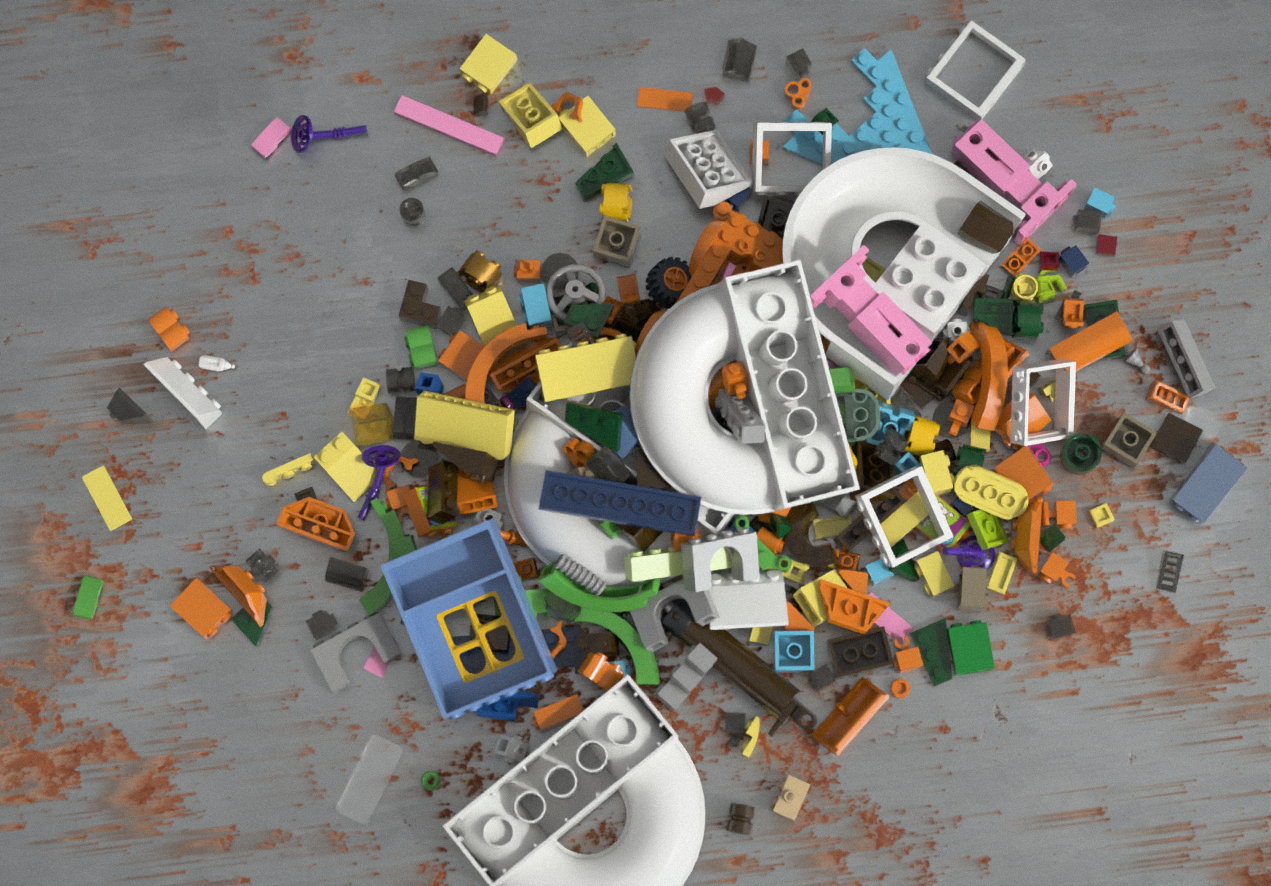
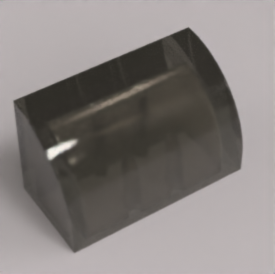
M743 38L729 39L721 75L733 80L750 81L757 46Z
M330 557L326 569L325 582L362 592L369 570L366 567Z

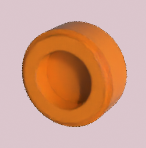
M901 678L894 680L890 686L891 694L899 699L906 697L910 692L909 683Z

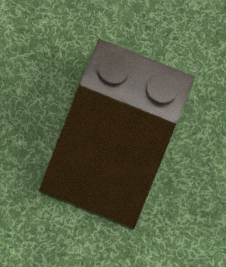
M433 442L432 446L467 473L469 478L481 484H486V482L493 483L499 460H496L488 452Z

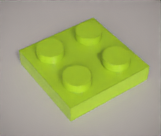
M984 510L967 514L970 526L973 528L977 542L982 550L1009 542L999 517Z

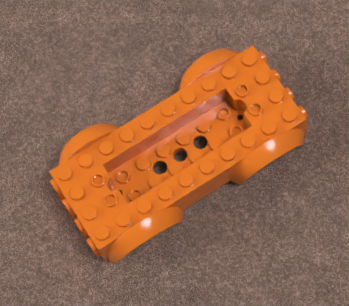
M734 211L731 212L727 220H714L710 222L701 233L694 247L689 264V272L692 277L677 302L698 290L718 284L720 276L729 262L736 266L731 276L783 264V239L777 233L769 232L759 223L752 222L746 219L743 214ZM666 311L655 312L645 324L634 350L636 357L645 337ZM736 360L731 361L725 365L736 363ZM722 367L715 373L709 386L708 403L710 411L716 407L715 398L718 396L719 389L725 388L722 382Z

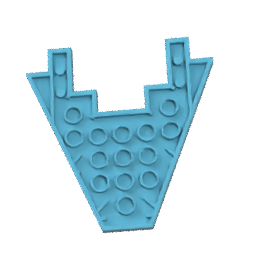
M864 48L851 60V63L875 86L863 98V101L875 113L850 136L837 123L832 126L831 164L849 155L877 148H907L932 154L893 52L889 50L877 61ZM796 109L783 122L809 121ZM791 131L795 136L783 146V149L822 166L823 135L819 131Z

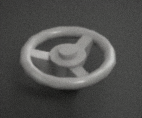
M570 264L559 268L551 275L546 285L549 309L556 317L564 320L567 313L563 311L570 304L579 305L585 300L596 302V304H604L606 288L603 279L594 269L582 264ZM574 271L589 275L596 282L598 294L586 289L581 281L576 280ZM566 274L568 283L564 291V297L556 306L553 298V288L557 280Z

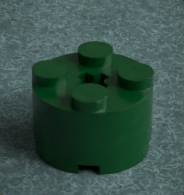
M1013 300V306L1015 307L1012 319V333L1014 334L1011 337L1037 339L1039 333H1043L1044 323L1041 322V315L1044 311L1043 303Z
M1079 433L1071 436L1061 450L1060 459L1066 470L1078 476L1090 473L1101 460V444L1090 434ZM1083 451L1085 454L1080 457L1078 453Z
M963 444V447L959 446L956 459L960 461L959 465L954 466V478L966 466L978 465L983 467L985 455H981V453L985 454L986 449Z

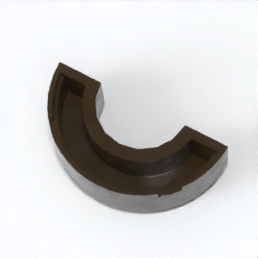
M814 502L791 507L785 519L792 529L784 536L785 543L791 554L805 565L817 570L828 571L842 567L833 548L829 545L816 547L809 540V527L813 520L819 516Z

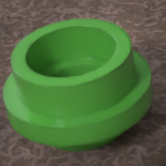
M427 771L421 777V784L426 790H435L440 785V776L434 771ZM429 777L434 778L433 784L427 783Z

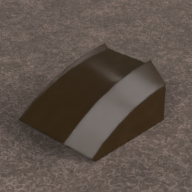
M765 195L758 223L764 229L777 233L783 239L785 226L795 201L775 195Z
M980 200L972 209L957 234L979 248L995 254L1002 251L1013 234V222Z
M952 337L935 339L928 347L930 350L919 359L909 373L923 383L925 381L937 382L946 366L949 356L947 348L951 345Z

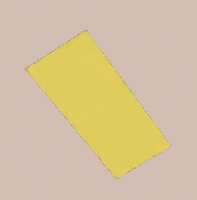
M104 465L82 476L110 531L132 520Z
M916 492L880 524L890 547H893L929 515L919 492Z

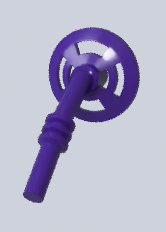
M300 115L292 127V147L296 152L302 153L309 147L312 139H338V137L341 139L342 136L346 138L348 135L367 133V126L342 127V129L338 127V129L334 128V130L312 131L310 118L306 115Z
M377 445L363 452V462L370 467L378 469L372 487H369L370 490L365 495L367 498L357 516L358 518L365 519L372 505L371 501L378 497L377 493L380 492L379 487L386 467H390L400 460L401 454L397 448L389 445ZM384 452L392 453L394 456L390 457Z
M976 535L969 536L965 540L963 539L957 547H944L942 549L944 555H956L957 561L962 568H972V565L977 566L984 563L985 566L981 568L988 570L995 560L994 547L989 548L990 559L986 558V551L981 549L978 542L967 543L977 540ZM962 557H967L968 561L964 562Z

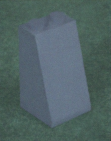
M1212 442L1172 496V500L1175 501L1173 505L1181 511L1183 509L1187 510L1190 513L1189 517L1195 522L1201 521L1204 523L1246 471L1247 467L1215 442Z

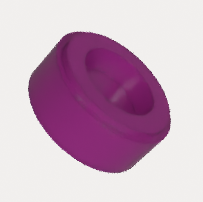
M503 395L499 399L504 408L517 409L506 397L507 395Z

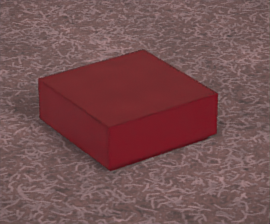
M1098 234L1096 254L1115 256L1117 236Z
M1040 251V270L1059 271V252Z

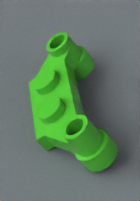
M743 515L737 516L734 519V527L736 529L748 528L749 530L748 518ZM741 519L745 521V525L743 527H740L738 525V522ZM757 538L759 567L763 571L766 568L779 569L781 571L790 569L792 562L788 556L782 555L777 557ZM782 560L787 561L788 564L786 567L781 566Z

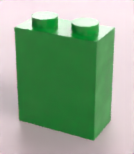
M981 620L970 621V625L962 626V623L951 624V628L947 629L954 676L994 670L995 665L987 622L982 623Z

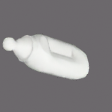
M202 355L199 360V367L205 370L219 372L235 368L234 364L231 365L222 357Z

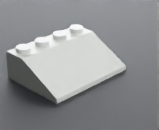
M717 129L669 140L664 156L699 209L717 205L753 184V181Z
M168 357L148 361L144 364L153 377L205 429L222 415V412L219 410L221 406L214 399L210 401L206 397L208 394L201 385L197 388L193 384L194 378L188 372L183 374L180 371L182 366L175 359L171 361Z
M782 571L759 572V579L745 582L732 579V573L711 574L712 589H709V592L720 618L709 623L710 630L788 625Z

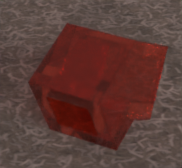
M716 86L704 89L707 104L713 102L718 106L725 97V93Z

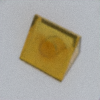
M387 403L349 408L356 446L394 440L393 415Z

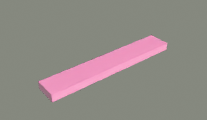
M401 95L394 110V114L495 156L498 155L504 142V138L403 95Z

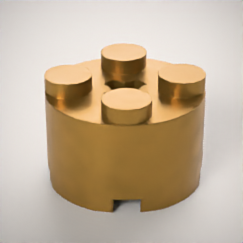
M478 250L470 254L458 271L460 278L464 276L466 278L465 283L480 293H483L491 286H495L502 273L499 270L501 266L496 261H489Z

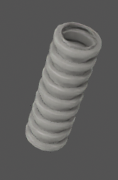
M561 554L554 565L555 569L559 568L561 573L565 572L564 575H569L570 579L574 578L576 583L580 582L581 586L584 585L585 589L589 588L590 592H595L596 596L600 595L606 587V581H601L602 578H597L596 574L592 575L590 570L586 571V568H582L581 564L577 565L575 560L571 561V558H567L566 554Z

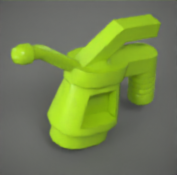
M1042 270L1038 277L1035 278L1038 283L1036 298L1039 300V303H1049L1056 300V291L1051 282L1057 284L1060 292L1067 290L1060 275L1044 276L1045 273L1055 271ZM1018 273V274H1016V277L1018 278V277L1021 276V275H1027V274Z

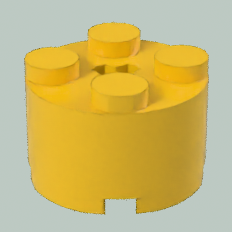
M602 184V195H604L603 202H600L602 218L608 216L629 222L628 218H630L632 211V198H630L628 192H632L631 184Z
M915 416L911 431L906 430L908 440L903 452H909L911 455L918 457L933 453L935 448L933 439L934 436L938 435L940 425L936 424V421Z

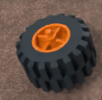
M673 257L662 259L647 274L648 277L645 282L648 284L645 287L646 290H649V298L651 296L654 298L652 300L654 303L658 302L660 307L666 305V309H670L675 305L692 277L687 261H680L679 257L675 259Z

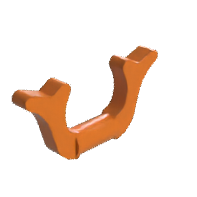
M565 92L554 104L550 105L557 113H561L562 106L566 101L575 103V109L569 117L573 120L576 119L580 123L582 122L581 110L583 100L580 97Z
M401 455L398 462L401 461L405 465L406 470H411L412 465L417 463L418 459H407ZM396 464L385 469L382 478L385 483V494L394 487H397V483L392 482L389 478V473Z
M561 620L558 621L556 627L550 629L552 633L557 634L560 638L559 643L550 651L553 659L567 644L566 638L562 633Z

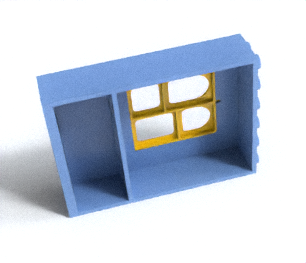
M495 518L380 565L444 719L450 717V720L458 718L465 714V710H468L469 713L482 707L484 702L486 705L492 704L501 699V695H504V698L518 692V688L526 690L533 687L538 680L543 683L552 679L554 673L558 671ZM490 596L495 597L502 614L501 617L489 623L480 624L473 604ZM463 608L467 612L476 638L456 646L448 631L444 616ZM502 625L507 626L516 649L513 658L505 662L499 661L494 657L485 637L487 631ZM479 646L485 655L486 666L480 673H469L463 667L460 654Z

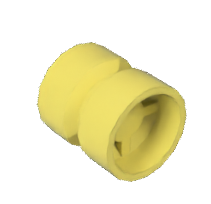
M1030 275L1019 276L1011 288V298L1013 300L1032 301L1038 291V283Z

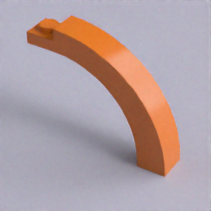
M971 322L968 328H970V332L981 344L980 350L983 364L980 394L971 419L978 428L994 431L1002 412L1007 389L1008 360L1006 347L998 328L991 327L983 322Z
M526 323L514 326L492 339L482 349L471 367L466 383L465 399L485 403L486 382L496 362L505 353L518 345L548 338L546 326L536 325L531 327V330H527Z

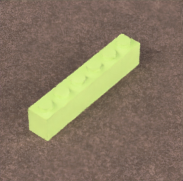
M672 545L667 546V549L663 550L661 548H650L648 552L634 550L631 551V554L624 555L625 578L631 581L683 574L682 551L672 550ZM725 547L719 549L714 554L711 561V570L732 568L730 553Z

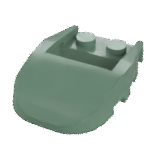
M857 388L852 392L835 393L836 397H845L847 442L861 441L872 437L880 426V405L874 394L865 389Z

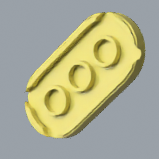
M978 465L966 466L955 476V492L959 499L965 503L1002 519L1019 517L1027 509V491L1016 481Z

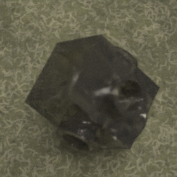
M260 548L245 560L251 568L249 571L256 580L260 578L264 584L279 572L275 567L277 563L270 554L266 556Z

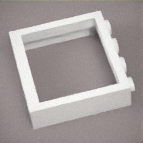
M971 20L968 25L964 24L959 31L960 36L957 39L953 38L949 43V50L946 54L941 53L936 61L938 64L935 68L931 67L925 75L927 76L925 84L979 122L1024 66L1026 59ZM970 32L1014 62L979 108L936 78Z
M753 122L752 190L757 192V195H768L769 192H776V195H787V192H794V195H800L807 186L761 185L763 131H823L822 170L831 165L832 123Z
M1057 359L1013 366L1010 443L1027 446L1067 439L1073 436L1076 361ZM1056 369L1054 430L1028 434L1030 372Z
M914 466L855 496L858 504L857 508L865 517V526L868 530H871L873 535L872 541L879 548L881 553L880 559L883 560L887 567H895L953 537L922 466ZM913 478L938 536L895 558L869 499Z

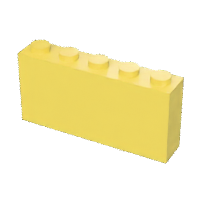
M626 334L617 335L615 340L610 341L607 338L597 339L595 344L590 345L588 341L577 343L575 348H569V345L558 347V351L550 352V349L538 351L539 355L535 356L544 402L631 385V377L636 360L632 336L627 337Z
M423 391L417 396L414 440H419L423 444L438 442L488 452L496 460H502L511 453L515 410Z

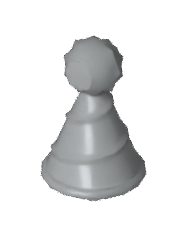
M1138 348L1133 349L1131 352L1129 350L1125 352L1127 356L1124 362L1140 367L1143 374L1150 372V366L1143 364Z

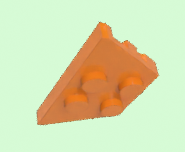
M822 579L818 582L827 621L861 634H865L890 605L889 602Z

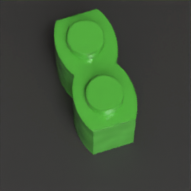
M429 326L407 330V336L404 337L406 348L410 347L411 354L408 355L410 365H414L416 370L437 365V356Z

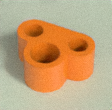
M802 78L799 83L789 82L785 86V97L792 101L791 106L794 110L801 111L805 106L812 86L808 78ZM802 84H808V87L804 88ZM795 87L798 92L790 94L788 88ZM800 100L802 103L796 104L795 101Z
M571 438L563 447L564 453L576 468L589 467L592 464L593 458L591 456L594 454L595 449L591 443L587 441L580 442L576 438Z

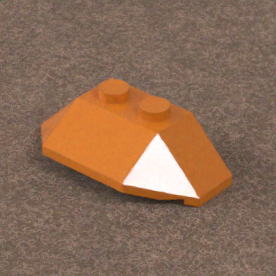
M551 337L535 340L502 358L489 373L496 388L499 391L511 392L528 376L538 385L540 379L535 356L539 355L538 351L542 350L558 351V347H562L558 338Z
M1042 496L1031 502L1022 515L1012 520V530H1015L1014 537H1011L1010 549H1013V555L1018 558L1017 560L1027 572L1033 576L1037 573Z
M311 497L284 506L276 523L277 526L298 536L347 552L355 536L353 527L344 509Z
M212 565L209 567L217 579L260 627L263 626L267 601L263 594L265 590L258 582L254 584L252 581L254 577L247 569L243 571L239 566Z

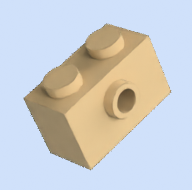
M790 775L787 779L783 778L779 789L782 790L780 796H775L771 807L774 808L772 812L794 822L810 784Z

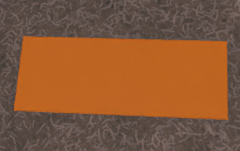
M639 87L637 106L691 112L693 93Z

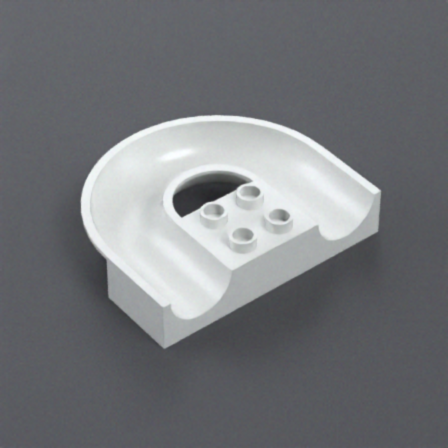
M907 148L865 150L842 158L826 167L800 193L790 211L785 226L782 247L783 264L801 260L809 295H811L860 249L863 237L875 225L889 220H902L918 226L919 228L876 283L868 275L863 279L879 295L884 292L933 342L964 302L974 284L984 276L1001 253H989L957 234L972 209L981 200L1013 222V234L1003 249L1015 235L1018 226L1022 223L1026 214L958 166L938 156ZM861 264L859 267L865 272ZM822 301L813 310L819 333L830 341L825 356L841 368L848 367L855 378L888 401L912 368L904 375L899 373L895 377L847 327L851 322L835 306L830 309Z
M801 260L726 277L716 285L703 288L686 296L667 310L653 325L639 349L633 367L630 386L631 414L638 440L645 455L656 471L675 490L682 494L701 497L700 505L713 510L731 514L750 515L774 512L860 489ZM731 361H741L748 375L747 391L744 392L766 425L764 443L741 444L733 433L725 430L718 424L710 411L708 390L711 380L723 365Z
M572 339L568 344L569 348L577 347V342ZM539 382L526 399V412L512 435L511 453L505 460V496L515 527L529 549L546 565L556 562L561 554H566V557H570L571 561L575 560L577 565L581 564V567H585L586 571L590 570L592 575L596 574L597 578H602L601 581H606V586L623 587L645 581H631L625 578L624 555L631 554V551L639 549L621 532L614 539H611L599 526L603 522L601 520L539 510L545 471L568 473L576 469L563 451L564 445L571 438H576L580 442L587 441L591 443L597 456L628 477L627 483L637 485L636 450H643L641 444L621 459L614 450L565 422L566 403L569 401L611 411L626 406L631 411V385L544 402ZM670 488V489H658V490H664V491H670V492L680 493V492H678L677 490H675L674 488ZM700 505L697 531H700L701 539H704L705 535H721V532L725 530L736 514L721 512ZM663 531L645 552H648L650 548L667 549V546L671 545V533ZM679 575L659 578L660 584Z
M627 675L443 825V827L490 886H683L695 865L702 845L705 829V803L700 778L688 752L678 740L679 736L631 677ZM617 790L620 792L626 806V824L621 836L611 847L595 854H579L568 850L557 841Z

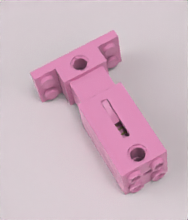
M982 119L978 123L974 121L968 127V132L964 136L961 134L954 141L955 144L952 147L953 152L951 156L956 161L959 160L960 164L964 168L966 167L978 181L1026 214L1022 223L1018 226V230L1015 232L1016 237L1014 241L1020 245L1072 195L1077 184L1072 179L1068 183L1064 181L1057 190L1048 182L1043 185L1029 171L1031 165Z
M863 245L810 295L811 303L814 309L822 301L830 309L835 306L851 322L847 327L895 377L899 373L904 375L930 350L928 346L932 342L884 292L879 295L863 279L867 274L859 266L867 259L865 255L869 251Z

